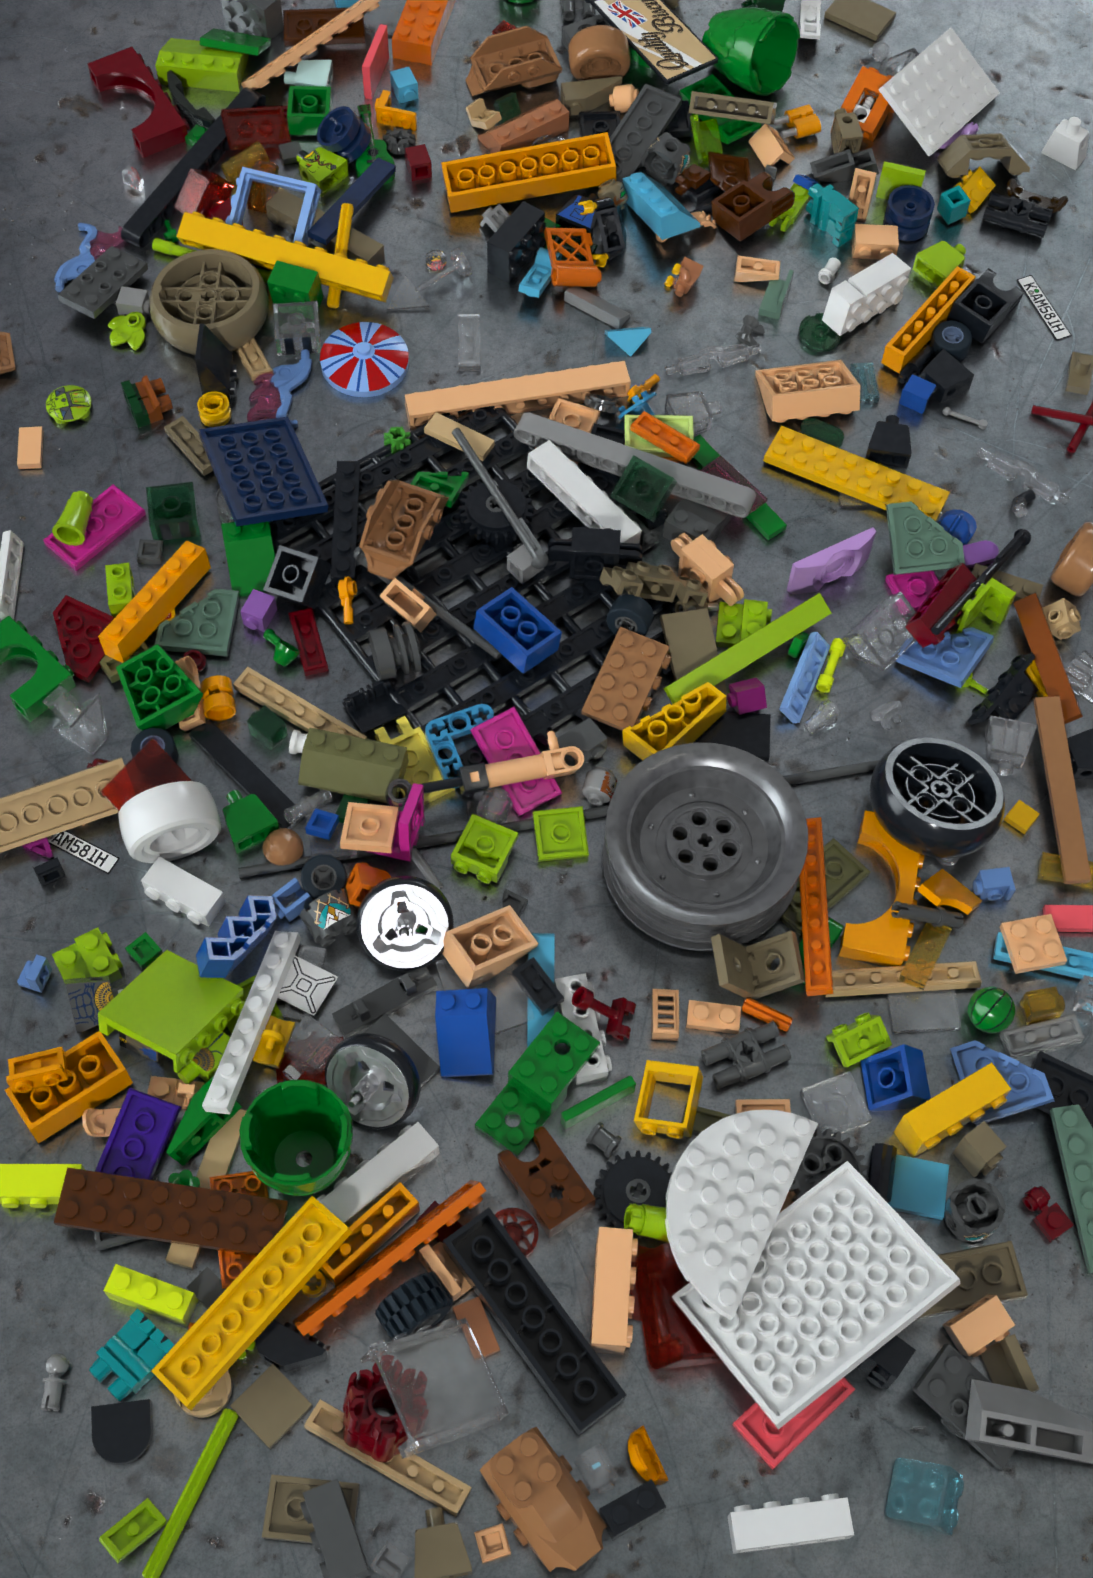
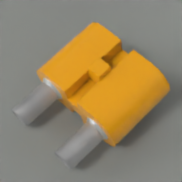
M809 104L785 111L784 116L775 118L773 124L777 126L786 123L789 129L781 131L782 139L790 136L799 139L821 132L820 120L816 114H813L814 110Z

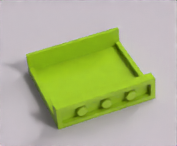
M166 950L98 1012L99 1032L107 1036L115 1029L171 1058L173 1060L174 1072L178 1073L185 1065L191 1063L194 1056L202 1048L208 1046L211 1039L218 1032L225 1029L227 1023L235 1015L241 1013L245 1004L243 988L224 978L200 977L198 965Z

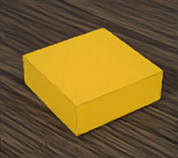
M1018 800L1005 816L1004 821L1025 835L1040 813L1021 800Z

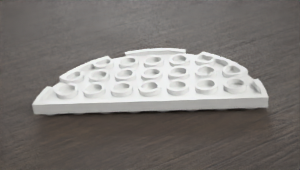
M750 1110L725 1117L703 1130L689 1144L673 1169L665 1199L667 1200L665 1225L672 1254L687 1282H691L709 1306L729 1320H732L736 1314L818 1125L817 1122L806 1117L779 1110Z

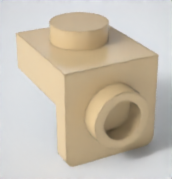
M478 98L466 107L472 127L490 130L495 127L497 122L502 120L499 111L486 109L482 98Z

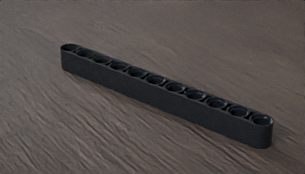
M247 87L242 89L125 223L121 230V239L139 248H144L163 227L164 221L169 220L249 127L248 119L254 118L248 117V115L259 113L257 107L265 106L266 96Z

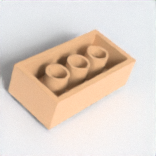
M599 1227L590 1332V1345L596 1353L623 1355L626 1347L630 1348L632 1343L633 1325H628V1318L632 1319V1314L634 1313L635 1296H630L629 1293L630 1290L634 1289L636 1267H631V1261L635 1262L638 1248V1238H633V1229Z

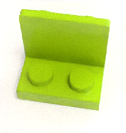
M991 578L986 585L982 583L975 593L976 597L973 600L969 599L963 606L962 611L964 613L957 621V624H959L957 633H962L963 629L968 628L980 612L985 614L990 620H994L1001 625L1007 617L1016 592L994 578Z

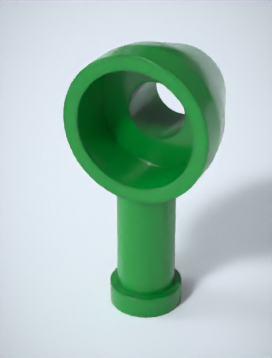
M267 629L264 632V639L270 641L275 646L273 660L278 664L286 667L299 655L300 651L296 647L283 641L272 629Z

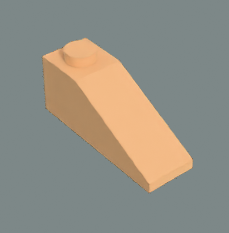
M855 168L849 201L859 207L857 220L865 222L873 196L877 173Z

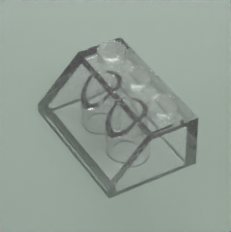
M900 591L880 602L841 640L856 659L881 671H885L916 642V639L905 628L916 611Z

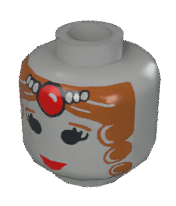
M599 766L586 773L582 793L593 805H602L603 803L610 802L616 789L617 778L610 769Z

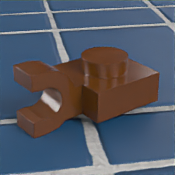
M693 163L680 176L675 178V182L680 184L675 189V192L682 196L690 187L697 189L709 179L710 172Z

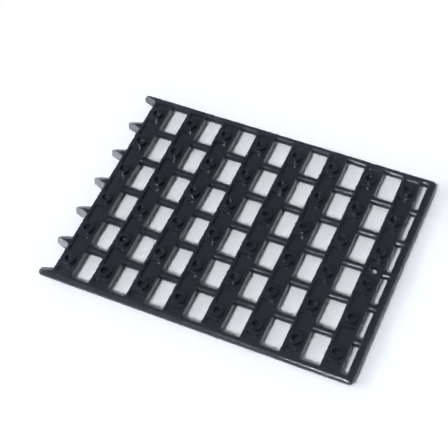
M494 406L482 407L474 412L470 411L459 418L455 415H450V413L441 414L480 434L503 421L512 433L495 442V446L484 461L481 460L488 473L492 472L498 480L507 478L508 482L514 480L517 487L522 485L523 492L528 491L529 496L546 487L529 469L509 479L500 468L524 453L535 449V447L522 443L514 437L513 433L517 423L504 408H495ZM467 410L458 411V414L460 415ZM425 423L410 431V436L406 437V439L411 440L412 444L403 450L381 460L382 457L392 452V444H388L358 460L360 461L361 469L371 463L374 465L360 473L358 514L361 518L358 519L357 547L360 545L367 521V510L360 502L361 500L379 491L380 488L383 489L388 480H399L427 463L436 473L447 472L448 476H461L462 472H468L469 480L464 486L465 488L480 479L469 459L466 458L445 469L436 458L455 447L430 435L419 439L420 436L425 434L424 427L427 425ZM384 470L390 471V473L387 475L383 474L382 472ZM336 473L318 482L322 491L332 485L336 486ZM335 487L323 493L328 503V512L275 520L269 523L275 553H277L279 545H283L313 528L322 540L301 552L319 557L331 564L333 534L330 535L321 523L334 516ZM462 489L461 493H460L459 496H458V499H459V500H460L461 498H464V495H463L464 490H463V489ZM557 498L538 510L534 508L533 521L529 522V529L536 539L544 534L550 540L552 538L561 539L553 529L572 519L575 515ZM458 508L441 518L439 523H436L430 540L426 539L414 563L441 547L452 559L422 577L412 565L407 567L404 571L413 581L410 584L468 627L472 626L475 622L476 610L509 588H514L521 596L535 589L545 601L535 608L554 625L562 621L573 635L560 642L559 648L555 653L523 674L518 669H515L503 677L492 664L498 659H495L437 616L431 620L422 632L414 629L420 644L421 664L427 672L396 691L391 686L388 688V697L394 702L402 704L407 711V714L403 716L407 718L413 729L420 726L424 735L428 723L422 725L412 711L443 692L454 704V707L435 719L478 704L489 705L495 713L512 702L523 716L521 719L533 741L537 740L549 747L547 736L549 731H553L552 729L575 715L584 721L589 718L582 715L581 711L600 670L570 687L560 673L588 655H591L598 665L602 667L605 657L598 649L610 643L616 637L608 627L606 621L607 614L583 629L570 616L598 599H601L610 609L615 600L610 596L609 592L614 589L611 585H603L600 580L582 579L553 596L543 583L568 569L570 562L551 561L550 559L542 571L524 584L519 582L510 573L487 587L477 574L507 557L522 546L523 543L518 535H516L515 541L512 538L508 539V543H504V541H499L498 544H495L494 541L486 543V540L460 554L451 544V541L467 533L469 529L465 530L464 523L460 522ZM360 564L356 567L355 582L357 584V594L354 597L364 592L374 605L353 616V624L342 623L332 611L341 605L338 583L329 582L324 586L317 607L374 680L379 681L373 656H368L358 643L368 638L369 630L385 628L389 625L393 628L394 624H398L401 634H404L403 625L399 621L402 616L388 606L372 588L383 580L370 573L366 567ZM618 565V567L623 569L627 567L626 565ZM469 579L479 592L454 607L447 609L438 596ZM642 598L652 607L654 615L665 608L670 613H675L676 604L674 602ZM663 631L650 638L666 645ZM457 635L467 648L435 666L425 653ZM669 664L668 668L662 669L661 672L671 674V665ZM400 665L396 666V670L401 668ZM484 668L495 682L463 701L452 687ZM552 679L562 693L531 711L520 697L547 680ZM479 712L478 718L484 720L487 718V715ZM469 715L471 725H473L474 719L471 720V715ZM456 719L452 725L454 728L461 730L466 727V722L463 719ZM445 723V729L450 733L448 723ZM433 728L431 734H435L438 737L440 736V731ZM478 745L459 756L463 766L478 763L488 764ZM442 749L438 752L440 758L449 759ZM453 764L449 766L450 777L454 778L457 777V774L454 773ZM475 793L467 794L465 796L472 797Z

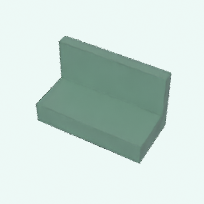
M789 270L786 281L780 279L769 281L759 308V315L777 320L780 319L791 289L793 270Z

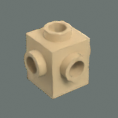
M1065 598L1043 607L1052 635L1058 639L1070 638L1073 634L1081 631L1080 613L1076 606Z

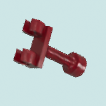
M583 986L574 992L572 1004L581 1010L591 1008L609 1018L606 1034L612 1035L618 1040H623L624 1036L629 1039L631 1028L622 1025L623 1016H629V1012L634 1015L636 1009L634 1002L622 997L614 999L610 1007L594 999V993Z

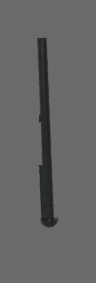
M1018 529L1015 531L1014 538L996 556L992 564L976 581L970 584L964 594L931 628L933 634H940L962 610L965 603L975 596L979 586L982 583L986 584L1021 545H1028L1030 543L1031 534L1028 530Z

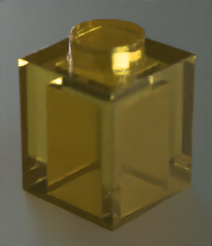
M1056 987L1028 991L1020 1000L1027 1025L1058 1018L1065 1009L1063 996L1058 994Z

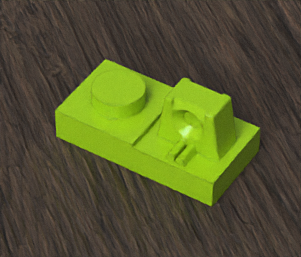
M147 1498L101 1535L99 1541L115 1561L119 1563L160 1530L167 1520Z

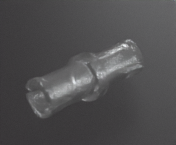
M321 789L310 797L304 796L300 799L299 803L285 809L284 817L287 822L293 824L306 815L311 816L315 808L319 809L331 803L332 795L330 791Z

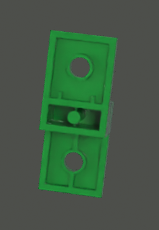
M556 1012L509 1070L507 1085L475 1123V1128L504 1150H510L519 1159L533 1141L534 1130L539 1126L544 1127L566 1099L567 1087L598 1049L600 1042L559 1012ZM565 1043L569 1046L570 1051L567 1054L561 1055L555 1051V1046ZM510 1115H516L520 1118L521 1122L516 1127H510L505 1123V1119Z

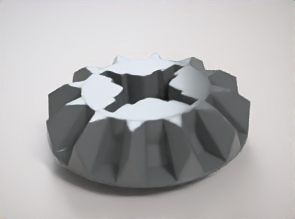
M394 127L393 131L387 130L386 135H383L387 151L393 154H405V148L416 145L415 134H412L411 129L405 130L404 127L401 129Z
M598 394L585 396L584 403L590 406V408L608 413H616L619 410L620 405L616 404L614 399Z

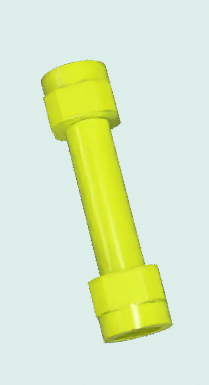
M835 638L831 643L829 649L830 656L824 673L820 674L816 685L817 690L820 692H830L834 681L833 674L839 657L843 656L847 645L843 639Z

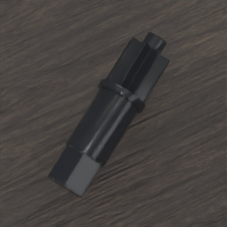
M930 345L925 346L911 362L906 364L898 375L900 383L905 384L912 374L918 375L920 373V370L935 354L933 347Z

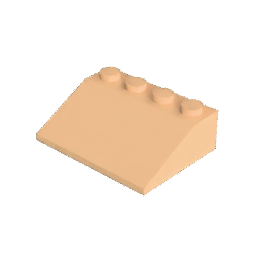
M842 360L755 370L765 409L772 421L781 423L788 419L805 420L811 416L828 417L835 413L850 414L852 411L860 410V384Z

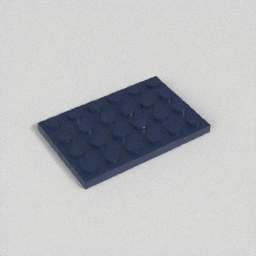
M288 416L199 429V437L236 527L328 512V503Z

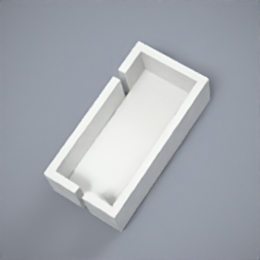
M891 253L850 277L848 282L846 280L832 288L822 321L839 336L848 331H853L859 324L868 322L874 315L883 313L886 308L893 304L896 305L901 301L904 287L909 281L908 276L911 268L894 253Z

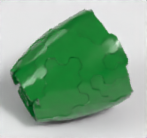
M747 7L722 11L710 19L708 24L710 27L704 32L702 42L718 57V63L713 66L722 75L742 89L761 96L769 95L785 85L792 73L791 68L795 61L798 40L800 39V31L797 23L794 21V17L788 13L768 10L766 8Z
M289 1080L277 1083L264 1090L249 1106L245 1116L242 1117L239 1129L240 1147L243 1157L257 1178L272 1189L291 1196H309L329 1187L345 1168L350 1157L353 1142L352 1118L348 1107L332 1090L320 1083L309 1080ZM303 1154H308L312 1157L311 1164L306 1167H301L297 1164V1159Z

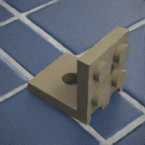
M791 930L747 947L721 934L711 937L719 986L746 999L750 997L755 1000L805 982L797 936ZM779 958V967L772 970L771 964L773 960Z

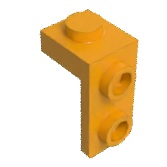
M383 90L380 98H377L375 101L377 123L399 128L404 127V129L416 131L417 114L393 108L391 91Z

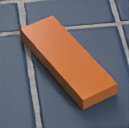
M645 411L630 426L632 432L685 464L700 450V444Z

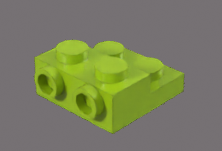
M744 599L743 604L736 603L733 606H729L726 602H720L715 640L716 647L730 648L766 626V623H770L772 609H767L768 602Z
M472 814L451 854L453 868L462 874H467L468 871L472 872L483 883L489 884L491 881L498 883L508 863V857L518 839V832Z
M98 927L74 938L76 943L51 954L64 982L66 979L109 976L110 983H113L122 978L119 969L123 965L117 953L111 955L108 949L113 945L107 932L101 934Z

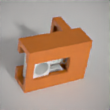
M862 66L841 108L846 109L847 113L854 112L857 116L860 114L866 115L864 119H858L861 130L864 132L863 138L874 142L888 113H894L892 107L878 90L893 76H885L880 74L875 68Z

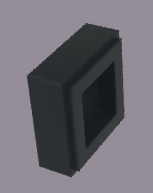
M58 857L33 867L41 886L65 876Z

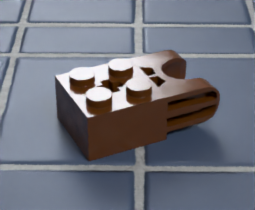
M762 172L747 182L743 180L712 200L713 220L736 239L742 241L789 210L794 204L795 193L787 187L771 191L772 176Z
M539 1126L534 1130L533 1140L540 1153L535 1160L531 1162L520 1161L510 1150L501 1151L497 1154L499 1165L518 1191L525 1205L548 1238H551L594 1209L596 1198L546 1128ZM552 1194H561V1199L558 1200L557 1197H555L554 1199L551 1198Z

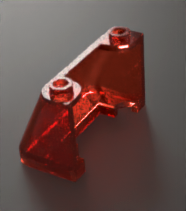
M662 1244L640 1254L635 1261L636 1284L647 1356L651 1367L654 1369H670L723 1362L672 1299V1296L690 1283V1281L687 1282L672 1254L670 1244Z

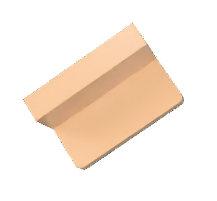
M764 124L748 141L765 168L767 165L773 166L779 159L788 164L795 159L778 131L768 124Z

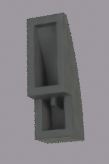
M872 148L854 154L848 149L810 162L816 181H853L855 168L876 172V175L879 174Z

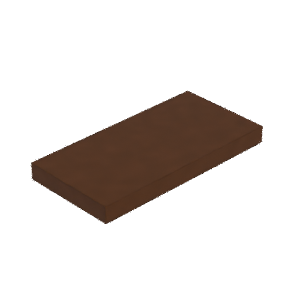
M348 8L283 10L284 45H296ZM364 17L355 23L352 22L346 30L333 35L332 40L321 45L365 43Z

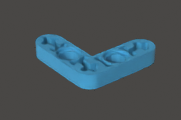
M478 704L434 719L426 725L425 737L442 779H448L450 776L449 766L453 764L452 768L455 774L463 766L453 740L471 734L470 730L473 727L493 718L494 712L489 705ZM479 712L487 715L486 720L483 721L482 718H478ZM469 715H471V720L474 719L473 725H471ZM456 719H463L466 722V727L458 730L453 727L452 723ZM445 723H448L450 733L445 729ZM436 728L440 731V736L436 737L435 734H431L432 729ZM446 748L452 752V756L449 759H442L439 757L438 752Z

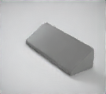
M571 287L565 291V302L616 329H620L631 316L630 313L581 287Z

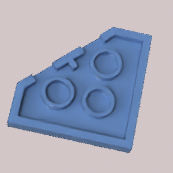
M971 627L963 629L962 633L950 635L949 632H945V638L937 645L930 644L924 648L915 638L909 639L896 654L895 662L961 688L992 645L994 636Z
M976 1040L950 1048L960 1081L992 1062L1011 1088V1091L1006 1096L1007 1102L995 1110L993 1107L986 1110V1114L975 1122L976 1126L983 1121L987 1123L1054 1102L1045 1073L1032 1069L1001 1052L992 1050Z

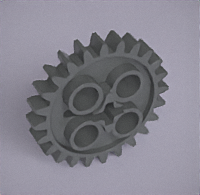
M817 1128L789 1189V1192H795L792 1201L795 1202L828 1175L811 1183H806L807 1178L813 1177L820 1172H825L839 1164H844L846 1161L868 1181L869 1177L862 1174L863 1171L868 1169V1166L860 1164V1161L865 1156H857L855 1154L858 1145L851 1148L849 1146L851 1138L848 1137L842 1141L841 1132H837L832 1136L829 1128L823 1131V1133L820 1128ZM827 1151L833 1154L834 1161L828 1157ZM805 1160L810 1163L812 1171L805 1167Z

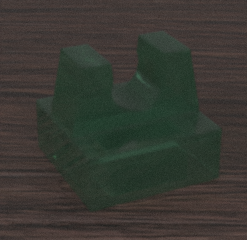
M511 92L495 100V104H493L495 111L500 112L501 121H507L521 114L516 93Z

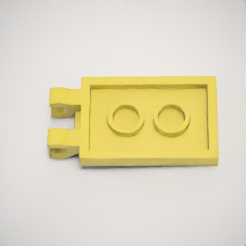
M403 716L396 720L398 724L396 727L401 734L398 737L390 739L384 727L374 730L376 741L407 747L408 765L403 779L407 780L411 785L413 783L422 784L443 780L420 726L412 729L407 718ZM400 788V793L404 798L405 792L402 788ZM455 788L424 793V805L454 791Z

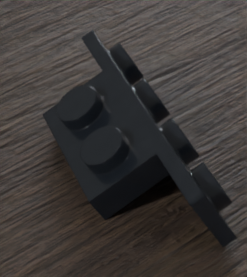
M1033 653L1027 655L1020 654L1011 661L1010 668L998 677V683L986 692V698L972 710L973 714L968 719L970 724L984 722L993 710L999 714L1006 724L1014 722L1038 691L1024 673L1035 659Z

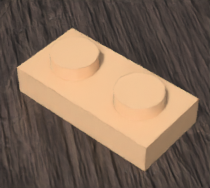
M689 1000L686 1028L738 1034L741 1006Z

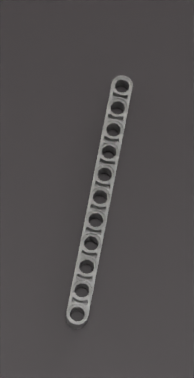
M524 413L513 433L518 441L536 448L550 440L555 446L561 448L563 454L568 459L736 517H747L756 498L755 491L749 487L533 413Z

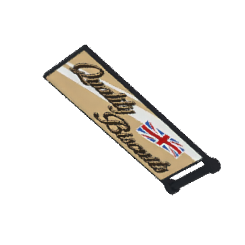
M585 0L612 27L621 30L625 34L632 49L667 85L718 63V57L662 0Z

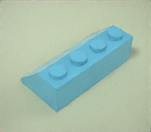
M642 172L633 173L628 177L622 178L623 186L628 195L626 203L662 240L700 227V222L659 182Z

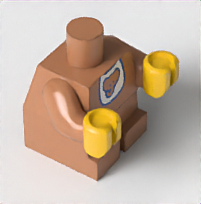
M684 256L680 264L676 263L671 271L672 274L677 275L676 279L670 275L667 277L664 285L667 287L673 286L676 289L675 294L682 297L683 294H687L692 289L704 266Z

